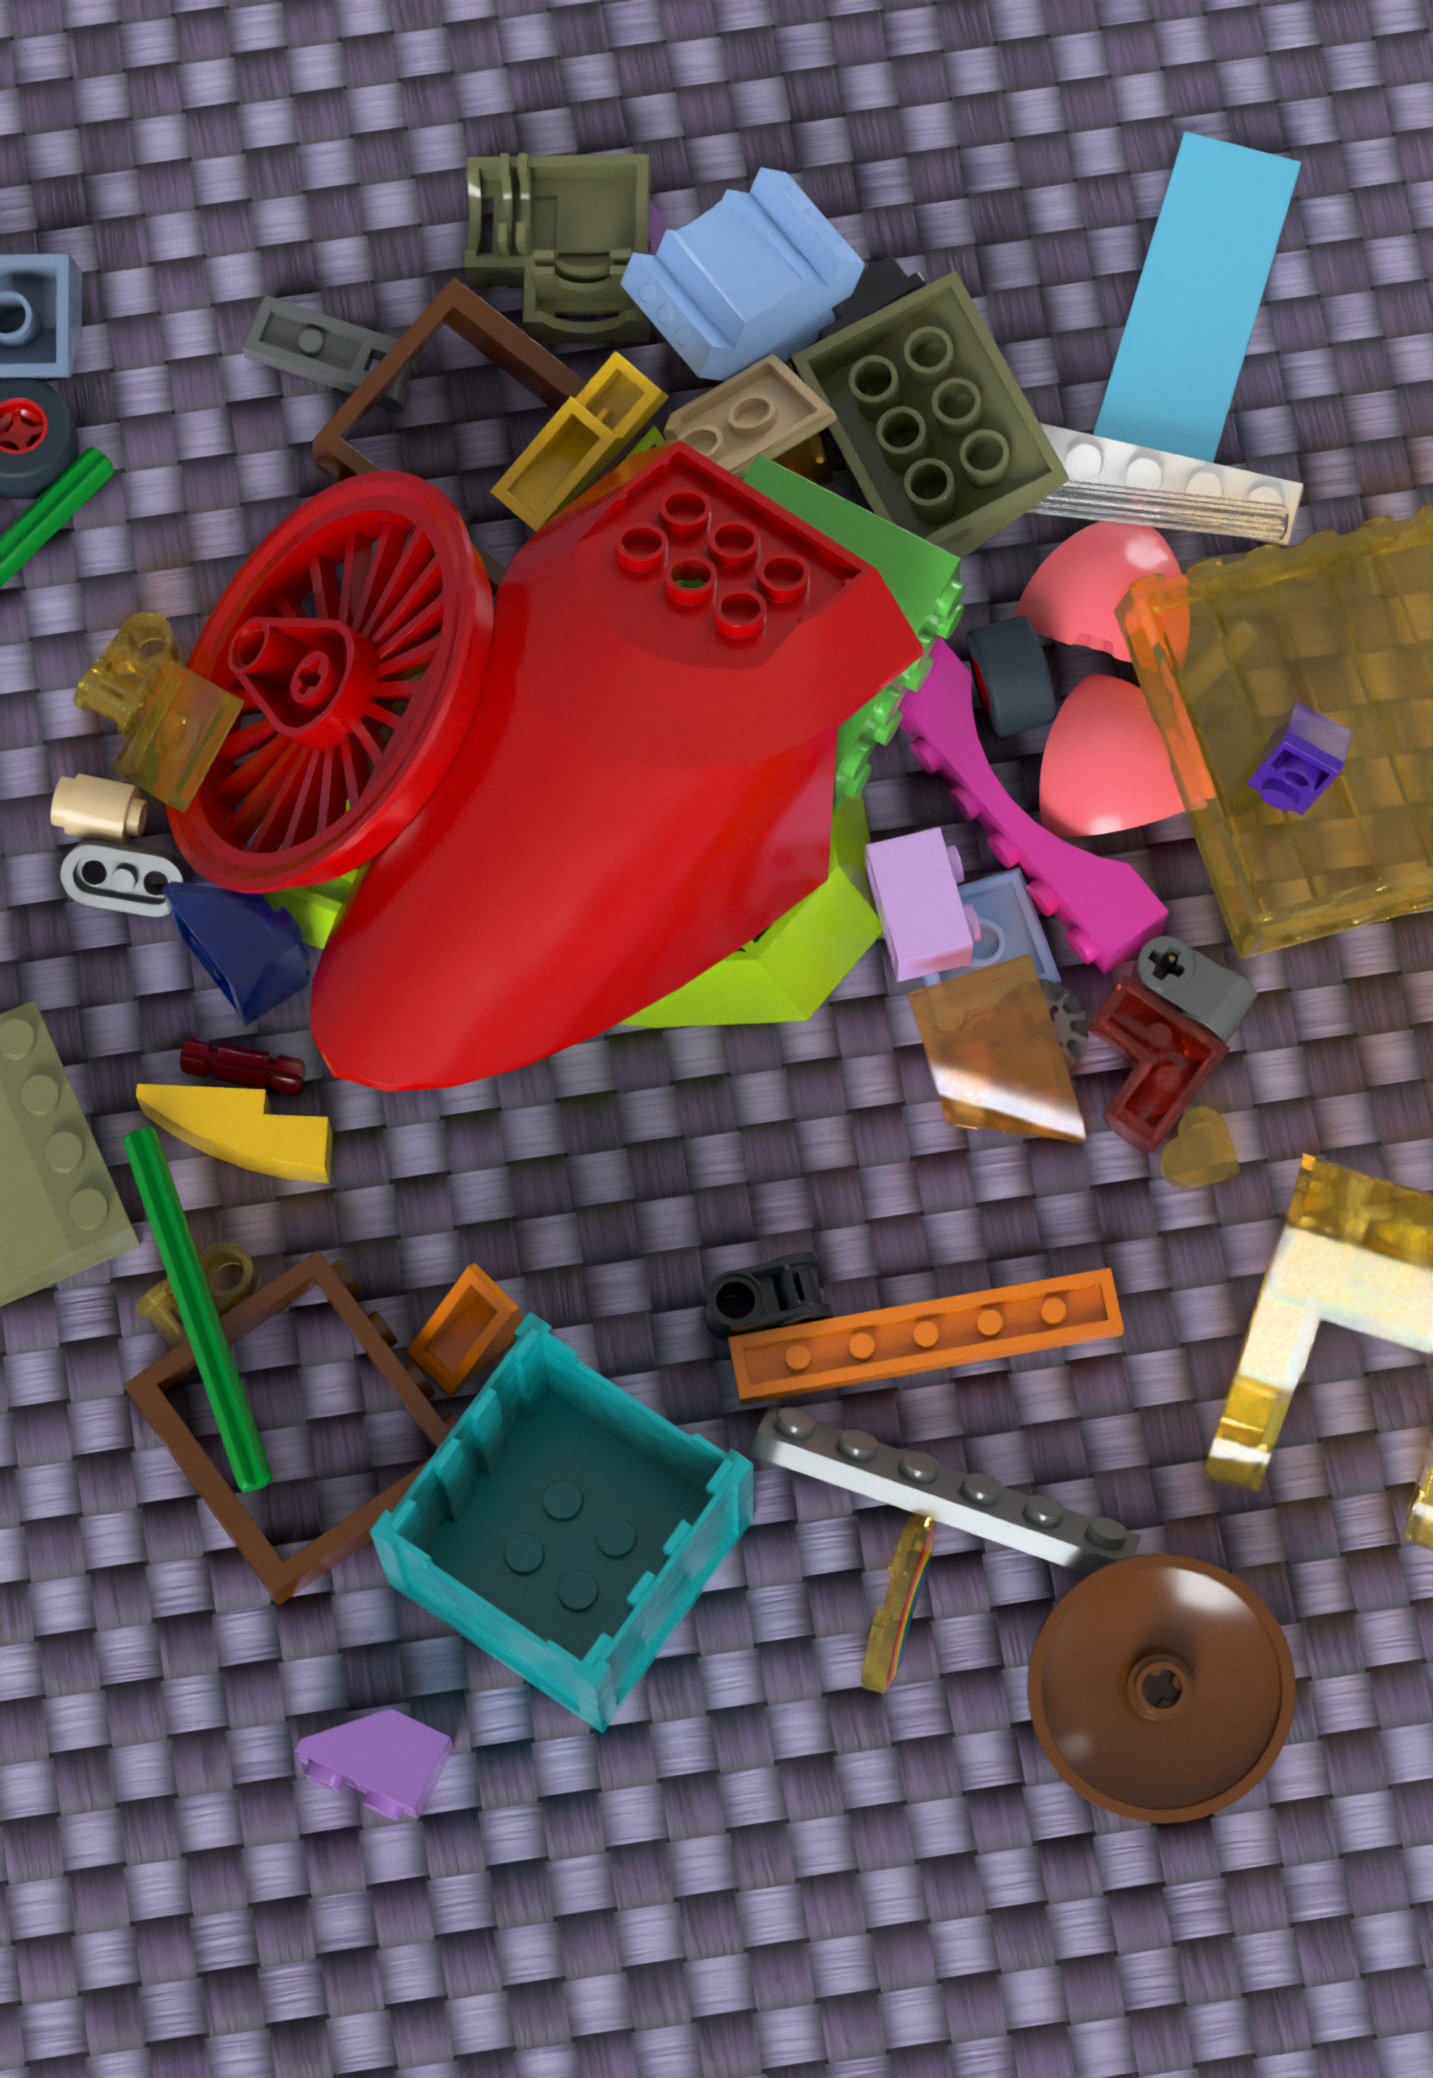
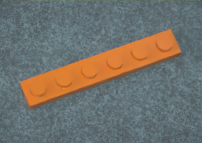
M1111 1268L731 1336L728 1337V1346L739 1404L745 1405L1119 1337L1123 1335L1124 1327Z

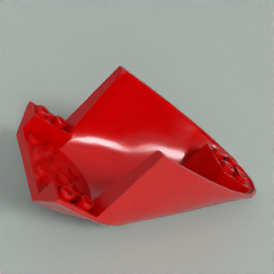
M681 440L631 455L547 521L516 553L493 597L494 628L489 667L477 710L455 759L430 799L414 819L385 848L362 864L332 925L312 979L310 1032L333 1077L391 1092L451 1088L523 1068L604 1032L680 989L746 945L828 880L838 727L923 655L924 649L877 568ZM700 579L706 584L698 588L689 589L681 587L675 582L678 580L694 581Z

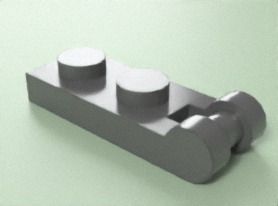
M265 295L242 348L244 357L353 394L371 373L369 369L373 360L381 361L399 339ZM423 351L416 356L378 400L376 405L392 412L403 411L410 394L406 386L410 376L417 375L425 359Z

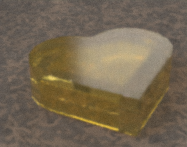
M1196 1107L1187 1111L1180 1120L1176 1133L1177 1137L1170 1140L1163 1149L1159 1164L1164 1180L1173 1187L1191 1189L1238 1177L1240 1168L1223 1117L1217 1111L1207 1107Z

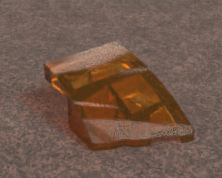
M1030 953L907 993V998L927 1055V1066L947 1125L975 1129L986 1128L999 1130L1002 1133L1061 1139L1071 1143L1087 1141L1088 1138L1069 1073Z

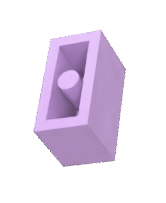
M940 827L867 844L864 867L897 982L971 964L973 942L981 940V931L973 904L962 905L956 884L964 882V872L956 845L945 846Z

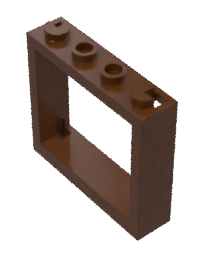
M453 277L313 439L311 459L316 462L314 466L329 477L328 483L330 485L367 472L382 471L348 444L345 439L444 324L556 412L570 396L576 398L588 382ZM642 427L621 452L575 499L615 469L641 441L647 429ZM409 531L408 536L412 537L414 531ZM472 542L487 570L493 599L511 562L504 568ZM434 551V553L432 554V556H431V558H430V560H429V563H430V561L433 559V557L436 555V554H435V551Z
M319 1250L220 1317L228 1345L230 1346L315 1286H318L436 1450L458 1422L451 1413L443 1419L440 1418L427 1400L435 1394V1391L425 1375L414 1362L405 1368L402 1366L390 1349L398 1341L387 1323L377 1311H374L369 1316L365 1315L353 1298L361 1290L350 1272L340 1260L330 1266ZM188 1339L124 1385L142 1415L279 1606L373 1540L370 1534L372 1527L385 1509L392 1513L429 1460L282 1562L163 1394L164 1391L198 1368Z

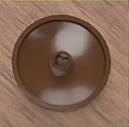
M1153 1553L1122 1558L1103 1565L1077 1581L1055 1603L1043 1621L1034 1641L1027 1671V1700L1032 1726L1043 1752L1054 1769L1075 1791L1096 1806L1115 1815L1147 1823H1176L1202 1818L1222 1810L1246 1795L1260 1782L1279 1756L1287 1739L1295 1708L1296 1682L1291 1652L1285 1635L1268 1606L1251 1588L1226 1570L1202 1560L1177 1554Z

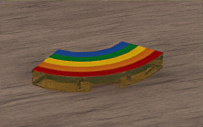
M916 1513L907 1520L888 1568V1572L891 1573L889 1588L882 1610L876 1609L863 1665L861 1677L863 1688L884 1694L903 1662L913 1613L921 1589L929 1574L936 1521Z

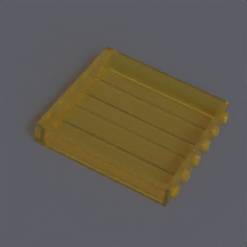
M1433 503L1419 509L1410 518L1394 521L1391 515H1384L1361 524L1357 531L1337 535L1336 530H1324L1305 538L1299 546L1281 550L1278 544H1269L1250 551L1243 557V560L1223 565L1222 560L1219 558L1209 559L1190 567L1184 575L1166 579L1163 573H1154L1132 582L1128 586L1129 590L1114 610V614L1152 720L1163 744L1170 770L1238 959L1248 958L1433 907ZM1295 701L1304 704L1352 731L1346 760L1340 773L1303 815L1295 811L1279 810L1263 800L1259 791L1246 785L1277 723Z

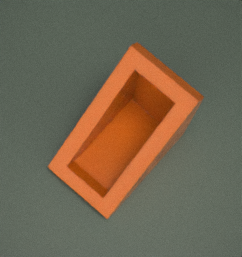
M473 1263L466 1268L406 1352L451 1397L458 1393L515 1339L514 1332L522 1322L520 1308L476 1263Z

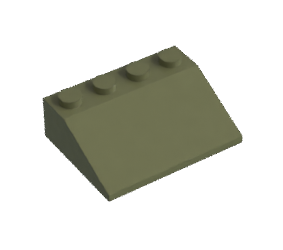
M956 270L791 356L798 377L836 413L837 420L825 429L868 510L961 559L965 558L1069 481L1067 472Z
M35 1000L0 1014L1 1307L141 1247Z

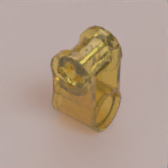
M152 611L139 612L130 616L122 624L121 629L99 660L91 665L82 677L75 691L74 706L84 712L93 709L117 724L118 733L126 738L133 737L146 723L156 702L173 678L179 673L183 664V652L170 622L162 615ZM161 640L165 642L162 650L154 656L141 657L137 655L139 648L147 641Z
M228 1241L216 1242L206 1247L198 1255L219 1318L261 1289V1275L248 1252L240 1245ZM227 1264H237L244 1268L242 1280L237 1286L229 1290H220L213 1287L215 1273L221 1267ZM166 1278L152 1287L138 1301L135 1306V1313L140 1319H150L170 1344L169 1353L187 1341L188 1336L184 1325H179L170 1314L171 1310H175L181 1317L169 1279Z

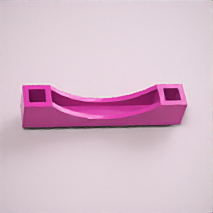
M939 636L928 655L934 659V663L927 679L917 693L908 689L898 707V710L903 712L899 726L912 741L909 744L911 753L928 774H933L937 771L951 788L948 791V796L960 815L969 822L976 819L989 834L987 838L988 846L997 860L1007 869L1013 866L1016 868L1020 867L1023 877L1029 883L1026 886V891L1029 893L1032 902L1045 916H1050L1054 913L1068 930L1065 937L1076 956L1085 964L1093 961L1102 973L1106 975L1140 950L1149 940L1156 938L1164 932L1169 911L1129 863L1099 857L1064 842L1037 824L1010 798L990 768L978 739L972 709V674Z

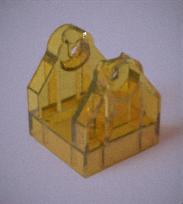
M1303 1153L1212 1439L1202 1477L1233 1487L1259 1491L1298 1378L1303 1375L1321 1319L1433 1355V1194ZM1433 1422L1405 1515L1408 1517L1401 1537L1430 1551H1433Z

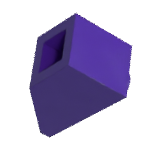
M1295 701L1277 723L1246 785L1259 791L1263 800L1279 810L1295 811L1303 815L1340 773L1346 760L1352 731L1304 704Z

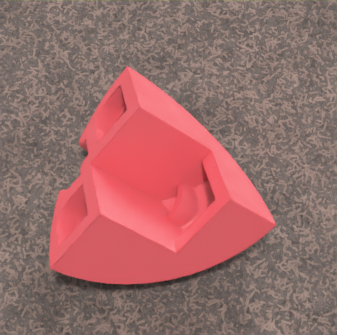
M1119 517L1103 520L1087 526L1069 537L1040 565L1029 581L1016 607L1013 617L1026 616L1033 625L1035 632L1068 645H1084L1096 650L1105 651L1116 659L1175 672H1181L1188 638V603L1183 576L1175 555L1166 540L1156 529L1140 518Z
M1091 673L1072 690L1064 701L1053 722L1046 742L1039 787L1041 825L1058 838L1110 833L1168 818L1208 800L1217 793L1213 778L1209 774V767L1193 737L1184 726L1171 728L1149 707L1153 699L1152 695L1122 679Z

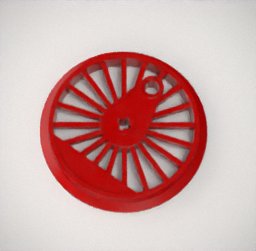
M388 470L367 472L336 483L307 500L273 529L248 557L219 598L193 648L182 676L169 723L164 758V797L168 822L174 840L185 860L206 880L230 891L250 894L267 893L287 887H307L341 877L364 864L394 840L430 799L447 773L470 728L483 691L491 657L494 608L491 585L482 558L470 541L462 516L452 501L439 488L418 476L401 471ZM409 531H414L410 541L408 542L403 552ZM378 540V544L370 566L372 542ZM434 551H435V554H436V555L433 557V559H432V560L430 561V563L428 564V562H429V560H430L432 554H433ZM344 560L340 599L335 567ZM312 589L314 591L318 618H308L300 605ZM442 629L440 636L429 640ZM426 671L421 680L404 681ZM393 703H409L402 717L390 712ZM261 710L266 716L265 719L239 731L244 711ZM383 724L395 729L388 744L379 732ZM260 749L233 773V763L235 760ZM367 754L375 765L372 775H370ZM253 791L236 812L235 805ZM348 793L350 809L346 812V802ZM260 826V828H259L257 834L255 835V837H254V839H253V841H252V843H251V845H250V847H249V845L247 844V841L250 839V837L254 834V832H255V831L257 830V828ZM283 840H284L282 849H281L280 851H278V849H279L281 843H282Z

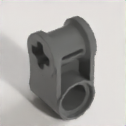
M1159 936L1149 940L1142 947L1130 976V988L1135 998L1141 1004L1178 1025L1196 1041L1214 1049H1222L1226 1046L1257 998L1256 989L1246 978L1228 967L1215 963L1186 945L1182 940L1172 936ZM1171 952L1176 954V958L1170 956ZM1161 966L1168 967L1172 971L1163 980L1153 975V972L1158 971ZM1150 988V989H1152L1154 992H1153V993H1150L1148 989Z

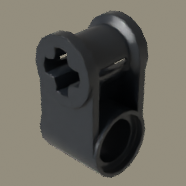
M815 1252L789 1254L771 1260L768 1263L727 1271L718 1275L710 1284L706 1296L704 1316L709 1331L717 1339L728 1343V1337L832 1318L831 1306L823 1304L815 1269L820 1265L817 1254ZM795 1285H796V1287H797L799 1299H798V1296H797V1292H796ZM728 1295H737L749 1302L752 1311L741 1319H732L719 1311L717 1303Z

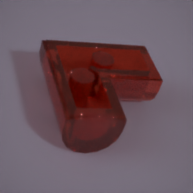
M1126 975L1090 1021L1087 1028L1093 1035L1137 1065L1104 1110L1103 1119L1124 1141L1147 1153H1154L1230 1050V1047Z

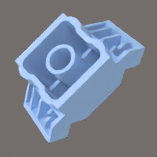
M760 167L749 193L726 189L722 200L716 203L715 207L685 227L682 226L676 231L666 229L656 256L633 252L620 284L698 378L726 381L772 353L784 363L792 355L817 341L818 333L836 321L832 308L853 294L866 264L787 172Z

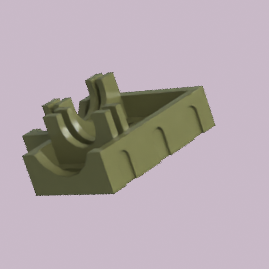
M500 153L498 157H468L469 230L467 247L464 250V270L469 289H491V286L524 288L523 325L525 333L537 343L649 342V318L620 284L632 253L649 255L648 250H651L652 208L650 195H653V173L649 154L528 156V153H518V156H510L509 153ZM484 199H494L492 253H483ZM556 315H618L607 320L593 322L567 321L556 318Z

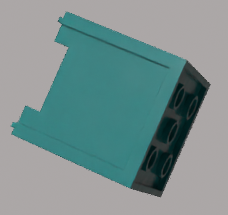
M529 1311L514 1332L515 1343L392 1513L385 1509L370 1530V1534L388 1585L603 1733L752 1523L753 1463L733 1449L725 1453L699 1434L695 1433L691 1437L582 1363L579 1360V1353L553 1336L551 1325Z

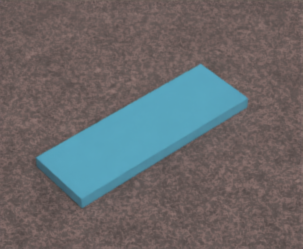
M1184 131L1093 435L1214 463L1301 166L1300 161Z

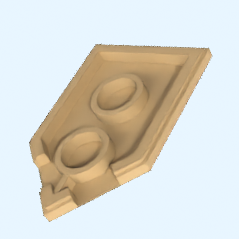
M772 353L671 413L663 431L665 436L664 445L681 440L731 474L742 479L758 454L772 461L827 428L837 420V416L814 391Z

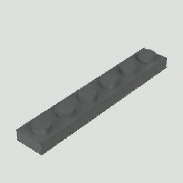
M770 1404L756 1431L750 1450V1455L1084 1574H1089L1113 1561L1134 1556L1141 1537L1139 1534L1126 1530L1122 1524L1110 1518H1091L1064 1508L1061 1503L1053 1498L1043 1495L1029 1496L1003 1487L991 1476L981 1473L967 1474L941 1465L934 1457L919 1451L905 1452L879 1443L872 1435L856 1429L842 1430L817 1421L810 1413L798 1408H780Z

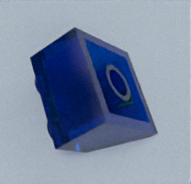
M171 881L161 888L175 930L246 1026L309 984L303 963L310 958L301 943L304 935L293 917L283 906L274 912L262 894H245L227 889Z

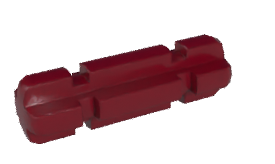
M196 1037L185 1039L180 1053L179 1064L181 1070L186 1074L206 1077L209 1072L215 1075L216 1080L265 1089L268 1084L274 1087L273 1091L289 1095L299 1094L302 1088L306 1069L304 1061L300 1058L279 1055L278 1059H272L270 1052L226 1043H220L217 1048L211 1045V1040Z

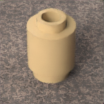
M78 773L75 779L65 776L59 779L51 806V824L64 828L66 835L88 840L101 839L125 844L129 843L131 836L141 837L148 815V801L140 799V791L137 785Z

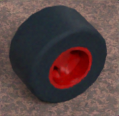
M7 378L0 381V495L12 499H36L79 457V436L65 399L49 384L31 378ZM32 441V445L28 447L27 445Z
M1017 616L968 631L966 645L970 667L984 714L994 735L1006 737L1053 723L1057 710L1051 677L1039 639L1030 620L1026 616Z

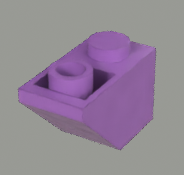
M389 1708L302 1738L295 1749V1753L299 1761L307 1765L303 1773L305 1777L335 1792H339L343 1783L367 1794L363 1801L365 1806L387 1818L399 1821L403 1812L419 1819L454 1746L450 1736Z

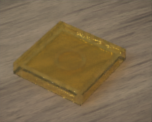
M170 659L111 770L167 805L184 813L188 809L244 705V700Z

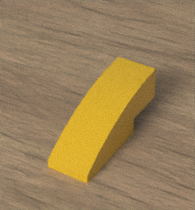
M615 351L577 397L570 396L490 492L537 532L547 521L568 506L605 469L669 396L627 359Z
M137 1084L136 1097L143 1114L173 1136L204 1153L250 1171L288 1180L330 1184L333 1133L328 1117L271 1114V1105L266 1089Z

